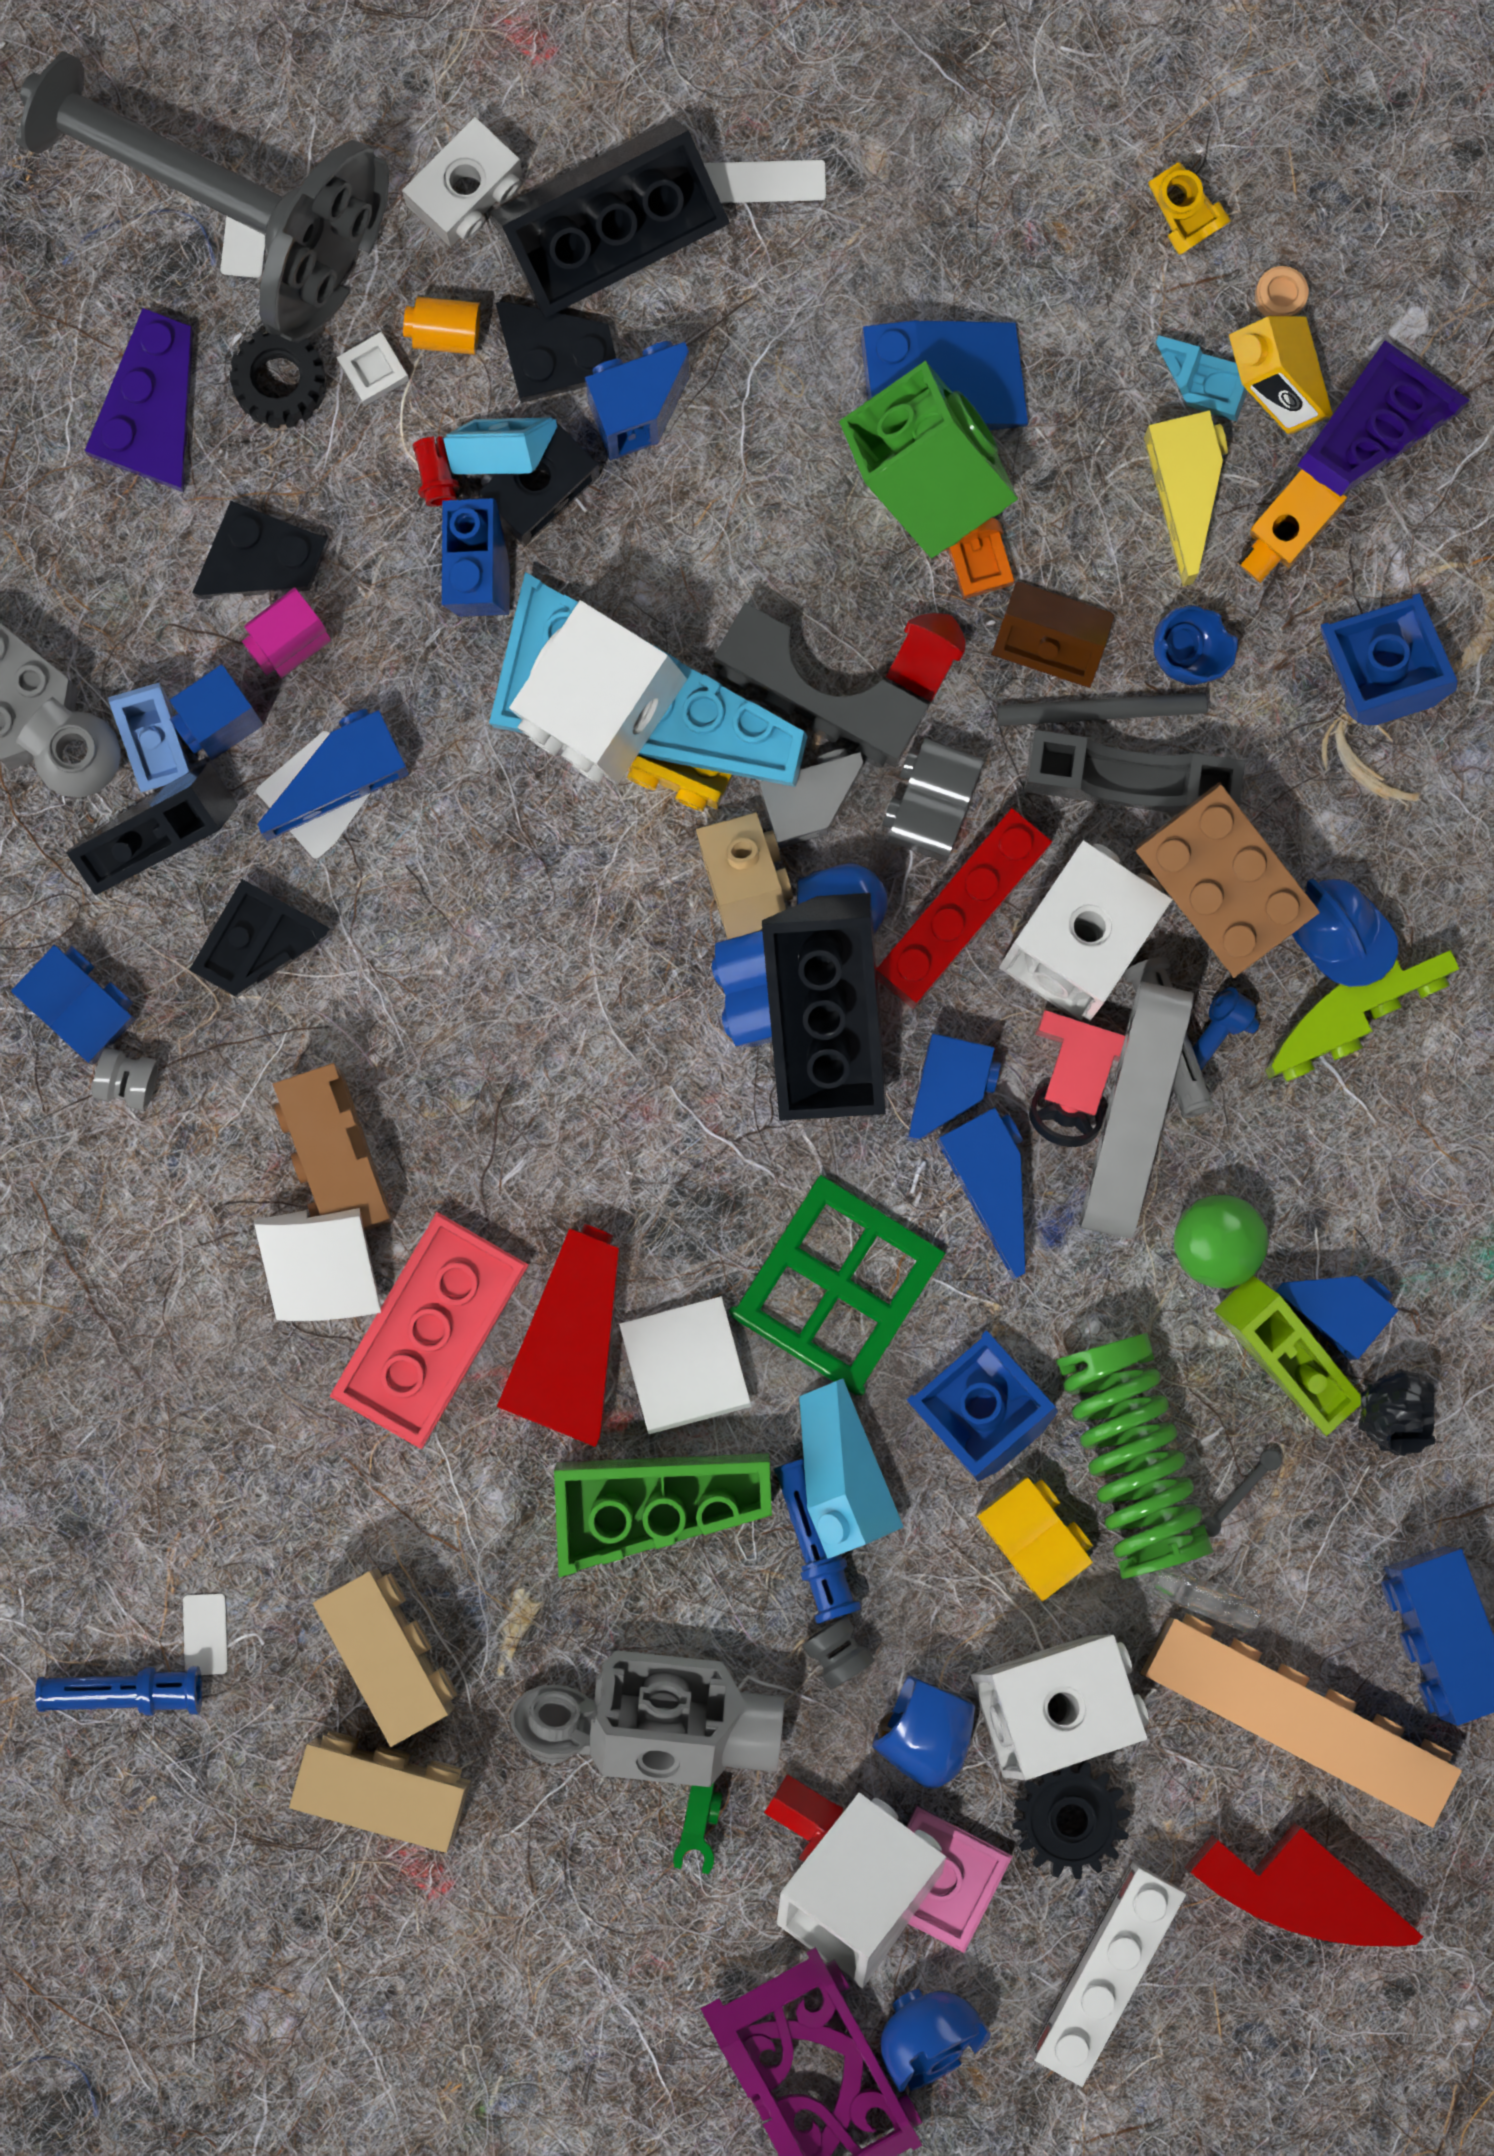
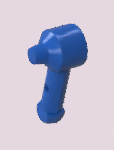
M1226 988L1214 998L1209 1008V1017L1212 1022L1192 1047L1200 1070L1204 1068L1228 1034L1235 1035L1242 1031L1252 1034L1259 1028L1260 1023L1255 1018V1004L1235 988Z

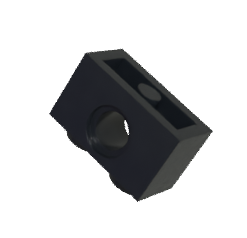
M558 423L535 469L542 470L551 477L549 484L539 491H531L522 485V479L527 473L485 474L480 482L484 486L479 491L480 499L494 498L496 500L501 524L524 547L600 477L598 464Z

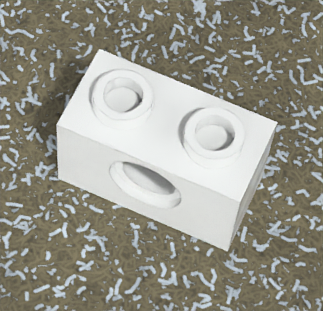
M474 117L402 190L406 206L451 248L460 238L466 241L481 228L485 221L483 214L496 201L503 204L516 193L521 185L519 178L523 175L520 159ZM464 177H472L480 182L478 189L469 195L456 193L453 190V186L459 179Z

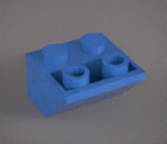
M671 341L656 343L642 351L643 357L624 364L622 359L606 361L593 368V375L585 377L588 404L610 461L659 443L689 380V351L685 342L674 346Z

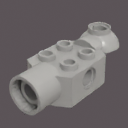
M0 623V761L12 770L32 763L34 760L38 776L49 789L62 796L82 798L98 793L112 781L119 768L121 749L116 733L105 720L91 713L76 712L75 706L78 689L73 683ZM76 740L86 742L88 747L87 754L81 762L73 765L64 763L62 756L66 745Z
M616 1650L602 1664L601 1672L596 1679L595 1700H590L574 1688L562 1685H541L526 1691L515 1701L510 1713L511 1729L520 1744L542 1762L549 1764L561 1763L575 1754L590 1755L602 1776L711 1787L726 1767L777 1772L785 1697L739 1692L726 1666L721 1661Z

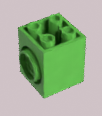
M926 360L839 421L865 484L931 559L948 547L957 544L968 533L990 518L999 515L1006 507L1018 500L997 454V443L984 420L963 393L958 390L952 393Z

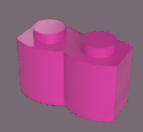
M294 587L243 625L249 636L241 641L248 650L247 652L266 676L275 671L282 679L331 642V639L318 616Z

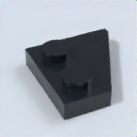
M505 301L496 303L520 403L586 387L585 377L593 375V368L606 361L617 359L609 326L606 323L555 313L545 318L541 310Z

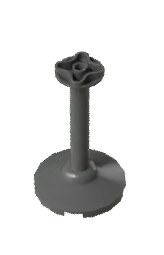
M61 52L41 74L32 73L26 78L20 92V99L24 105V110L16 134L17 145L31 152L42 153L50 149L65 133L265 235V249L268 256L260 283L259 315L267 332L279 335L291 342L299 343L318 332L341 307L350 290L340 284L350 270L358 250L361 249L369 254L371 253L380 231L388 201L389 168L386 161L374 155L375 149L370 145L350 140L331 150L310 172L301 187L293 189L282 197L82 96L84 67L79 58L67 52Z

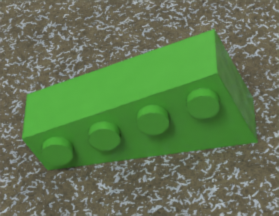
M769 1453L557 1462L554 1469L559 1578L595 1565L615 1562L636 1553L670 1546L678 1541L701 1534L707 1535L772 1516Z

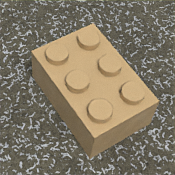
M379 1568L361 1575L312 1604L388 1744L392 1747L448 1716L455 1709L451 1700L458 1694L444 1668L441 1667L434 1671L425 1652L431 1649L432 1646L419 1622L415 1620L409 1624L399 1607L400 1604L406 1601V1598L392 1573L383 1576Z
M328 1731L327 1735H323L322 1738L316 1737L307 1744L290 1801V1809L440 1852H448L454 1842L471 1780L460 1778L461 1768L431 1760L427 1768L408 1763L411 1754L386 1746H379V1750H375L374 1753L358 1749L359 1739L333 1731Z

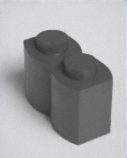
M927 738L924 739L920 751L910 747L900 774L901 778L909 780L903 799L892 796L882 826L891 829L887 842L947 863L984 759Z

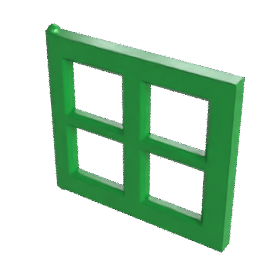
M820 1175L738 1307L732 1306L729 1309L731 1318L833 1382L843 1378L849 1392L856 1396H862L866 1392L863 1385L946 1253ZM826 1204L865 1228L839 1272L799 1248ZM877 1236L916 1260V1263L890 1304L850 1280ZM787 1266L826 1290V1293L800 1334L760 1310ZM838 1298L878 1323L851 1367L811 1342Z

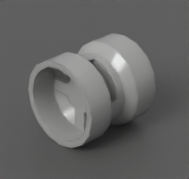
M106 1047L101 1054L92 1086V1097L107 1102L114 1098L125 1101L129 1108L146 1111L157 1080L158 1060L147 1057H140L134 1060L126 1058L123 1051Z

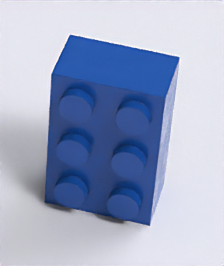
M1442 1546L1384 1567L1388 1580L1381 1582L1382 1590L1392 1612L1399 1611L1404 1621L1406 1631L1400 1632V1639L1410 1663L1417 1661L1421 1668L1425 1681L1418 1683V1688L1428 1713L1435 1712L1439 1719L1456 1726L1494 1713V1635L1463 1550L1461 1548Z

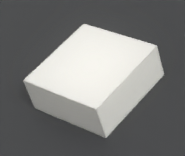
M382 332L336 357L364 406L409 381L407 373Z

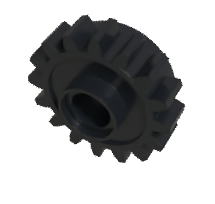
M1082 1761L1077 1771H1073L1070 1766L1059 1769L1057 1772L1041 1775L1042 1779L1037 1783L1031 1780H1024L1022 1783L1029 1792L1027 1798H1014L1013 1805L1023 1811V1817L1011 1821L1012 1828L1020 1831L1025 1830L1026 1836L1017 1845L1021 1851L1029 1850L1033 1847L1037 1850L1031 1860V1863L1036 1868L1043 1865L1046 1860L1051 1861L1050 1870L1053 1877L1058 1878L1064 1866L1070 1867V1871L1075 1879H1081L1082 1866L1089 1864L1097 1873L1102 1872L1099 1858L1106 1854L1108 1857L1117 1859L1119 1854L1111 1845L1114 1838L1125 1840L1129 1836L1125 1830L1118 1827V1820L1130 1817V1811L1127 1808L1116 1807L1115 1802L1124 1795L1123 1790L1120 1787L1106 1790L1105 1786L1109 1781L1110 1775L1103 1770L1094 1778L1091 1777V1764L1087 1761ZM1075 1804L1082 1807L1084 1811L1082 1826L1070 1833L1059 1830L1056 1824L1058 1812L1066 1805Z

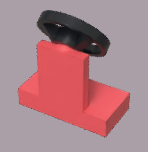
M1045 1010L1041 1015L1035 1035L1062 1043L1049 1084L1040 1088L1033 1096L1029 1107V1118L1034 1129L1046 1140L1065 1147L1083 1146L1092 1142L1097 1137L1103 1124V1111L1099 1103L1113 1060L1119 1062L1125 1036ZM1045 1097L1044 1100L1053 1102V1104L1037 1111V1102L1041 1098ZM1084 1113L1095 1116L1096 1126L1094 1129ZM1053 1119L1064 1127L1075 1126L1084 1135H1061L1049 1129L1042 1120Z

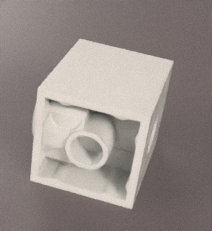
M580 600L564 625L550 637L540 651L528 680L509 709L522 720L517 728L530 737L529 740L553 756H556L559 750L562 749L561 756L573 764L572 767L597 784H599L604 776L618 785L687 681V678L666 653Z
M1083 840L1015 940L999 969L1077 1021L1089 1024L1173 899L1164 894V887L1154 878L1143 873L1135 875L1120 865L1119 857L1107 847L1100 844H1093L1091 846ZM1077 935L1083 937L1086 941L1081 940Z
M1087 1635L970 1674L1004 1778L1029 1780L1147 1740L1144 1726L1149 1725L1147 1709L1139 1694L1133 1695L1127 1674L1132 1673L1130 1656L1122 1642L1116 1643L1114 1635ZM1054 1696L1058 1703V1712L1056 1717L1051 1720L1048 1714V1703Z

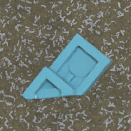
M1158 335L1156 340L1157 347L1186 405L1203 412L1210 410V413L1237 422L1248 391L1241 383L1236 363L1202 354L1199 346Z

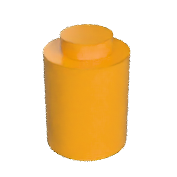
M417 296L415 306L405 307L403 337L412 338L413 349L476 355L480 332L481 304L480 302Z

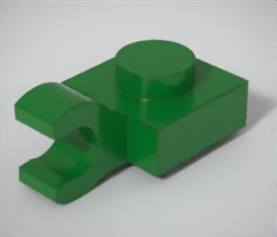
M714 1783L711 1787L691 1785L681 1840L673 1856L675 1868L681 1869L684 1854L693 1849L700 1851L704 1856L702 1873L709 1874L713 1868L714 1852L710 1844L705 1840L704 1833L706 1823L717 1825L723 1793L713 1791Z

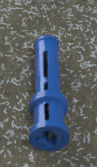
M804 1459L774 1468L773 1470L777 1475L790 1520L806 1564L801 1567L803 1572L800 1574L802 1580L808 1581L818 1609V1613L814 1616L816 1623H823L862 1610L860 1602L853 1601L844 1573V1569L848 1566L846 1559H842L841 1554L829 1559L827 1558L808 1512Z
M190 1666L187 1672H156L153 1667H145L143 1670H139L137 1676L38 1677L35 1690L36 1707L38 1712H45L46 1710L138 1708L139 1713H144L145 1716H154L157 1710L187 1709L189 1714L199 1715L202 1707V1675L199 1666Z

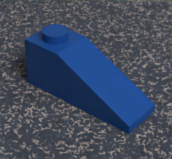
M361 709L345 716L338 722L341 728L332 731L257 824L261 834L267 841L410 775L379 710L369 714L367 709Z
M993 1108L939 1137L936 1142L1010 1277L1014 1280L1026 1273L1021 1154L1016 1146L1023 1142V1139L1010 1115L1006 1114L1000 1117L996 1108Z

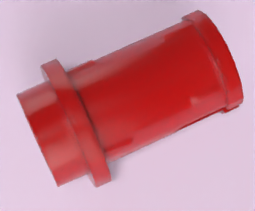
M434 436L417 440L412 445L422 486L418 489L419 497L425 499V503L429 507L442 506V501L456 500L455 492L460 489L458 481L452 479L443 440L444 437L442 436L436 438V444Z

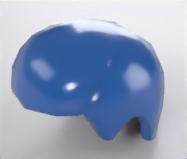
M1187 605L1169 611L1156 626L1154 633V656L1158 665L1168 677L1185 685H1197L1215 681L1227 673L1235 664L1238 639L1226 631L1222 623V616L1219 613L1203 609L1199 606Z

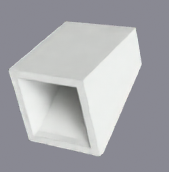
M859 1792L781 1891L777 1925L810 1950L816 1947L821 1958L826 1962L835 1959L842 1974L863 1989L942 1875L946 1856L941 1853L942 1848L940 1844L929 1834L921 1830H916L914 1833L900 1823L897 1813L887 1803L878 1798H873L870 1801Z

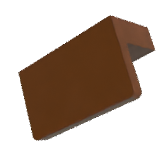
M1016 582L991 655L1091 688L1107 643L1114 614L1022 582Z

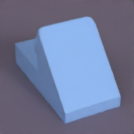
M160 683L108 697L140 792L165 786L190 772L178 732L170 721V718L173 717L171 703Z

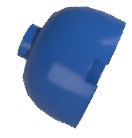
M914 1989L893 2003L892 2007L896 2013L884 2025L880 2040L881 2055L887 2072L898 2091L903 2092L907 2085L913 2091L940 2079L962 2065L958 2058L963 2054V2050L970 2046L974 2054H976L989 2041L991 2032L974 2007L959 1995L944 1991H934L923 1995L920 1989Z

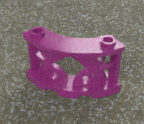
M816 1947L806 1952L809 1959L732 2002L723 2005L720 1998L700 2008L722 2053L747 2097L751 2098L762 2121L772 2118L764 2123L763 2126L779 2156H831L840 2141L852 2153L850 2156H897L910 2148L914 2151L923 2146L914 2130L915 2127L923 2123L908 2094L899 2099L897 2098L841 1994L850 1988L835 1959L826 1964L824 1963ZM819 1987L823 1996L822 2004L816 2009H807L804 2006L805 1999L802 1995ZM802 1996L795 2008L797 2019H786L782 2006ZM835 2008L851 2037L825 2025L832 2018ZM771 2012L774 2013L775 2019L755 2022ZM780 2038L782 2046L780 2061L773 2066L761 2063L759 2060L760 2054L766 2049H771L775 2052L772 2039ZM791 2038L819 2043L844 2055L842 2082L832 2112L822 2102L808 2095L789 2094L777 2099L773 2095L771 2090L776 2088L785 2079L792 2065L793 2044ZM863 2059L881 2091L876 2089L860 2090ZM878 2107L889 2116L894 2131L861 2148L847 2132L849 2123L852 2120L862 2131L875 2132V2128L867 2122L866 2115L871 2108ZM803 2109L810 2110L818 2115L826 2124L820 2132L818 2124L811 2118L810 2128L804 2131L799 2130L794 2125V2118L797 2112Z

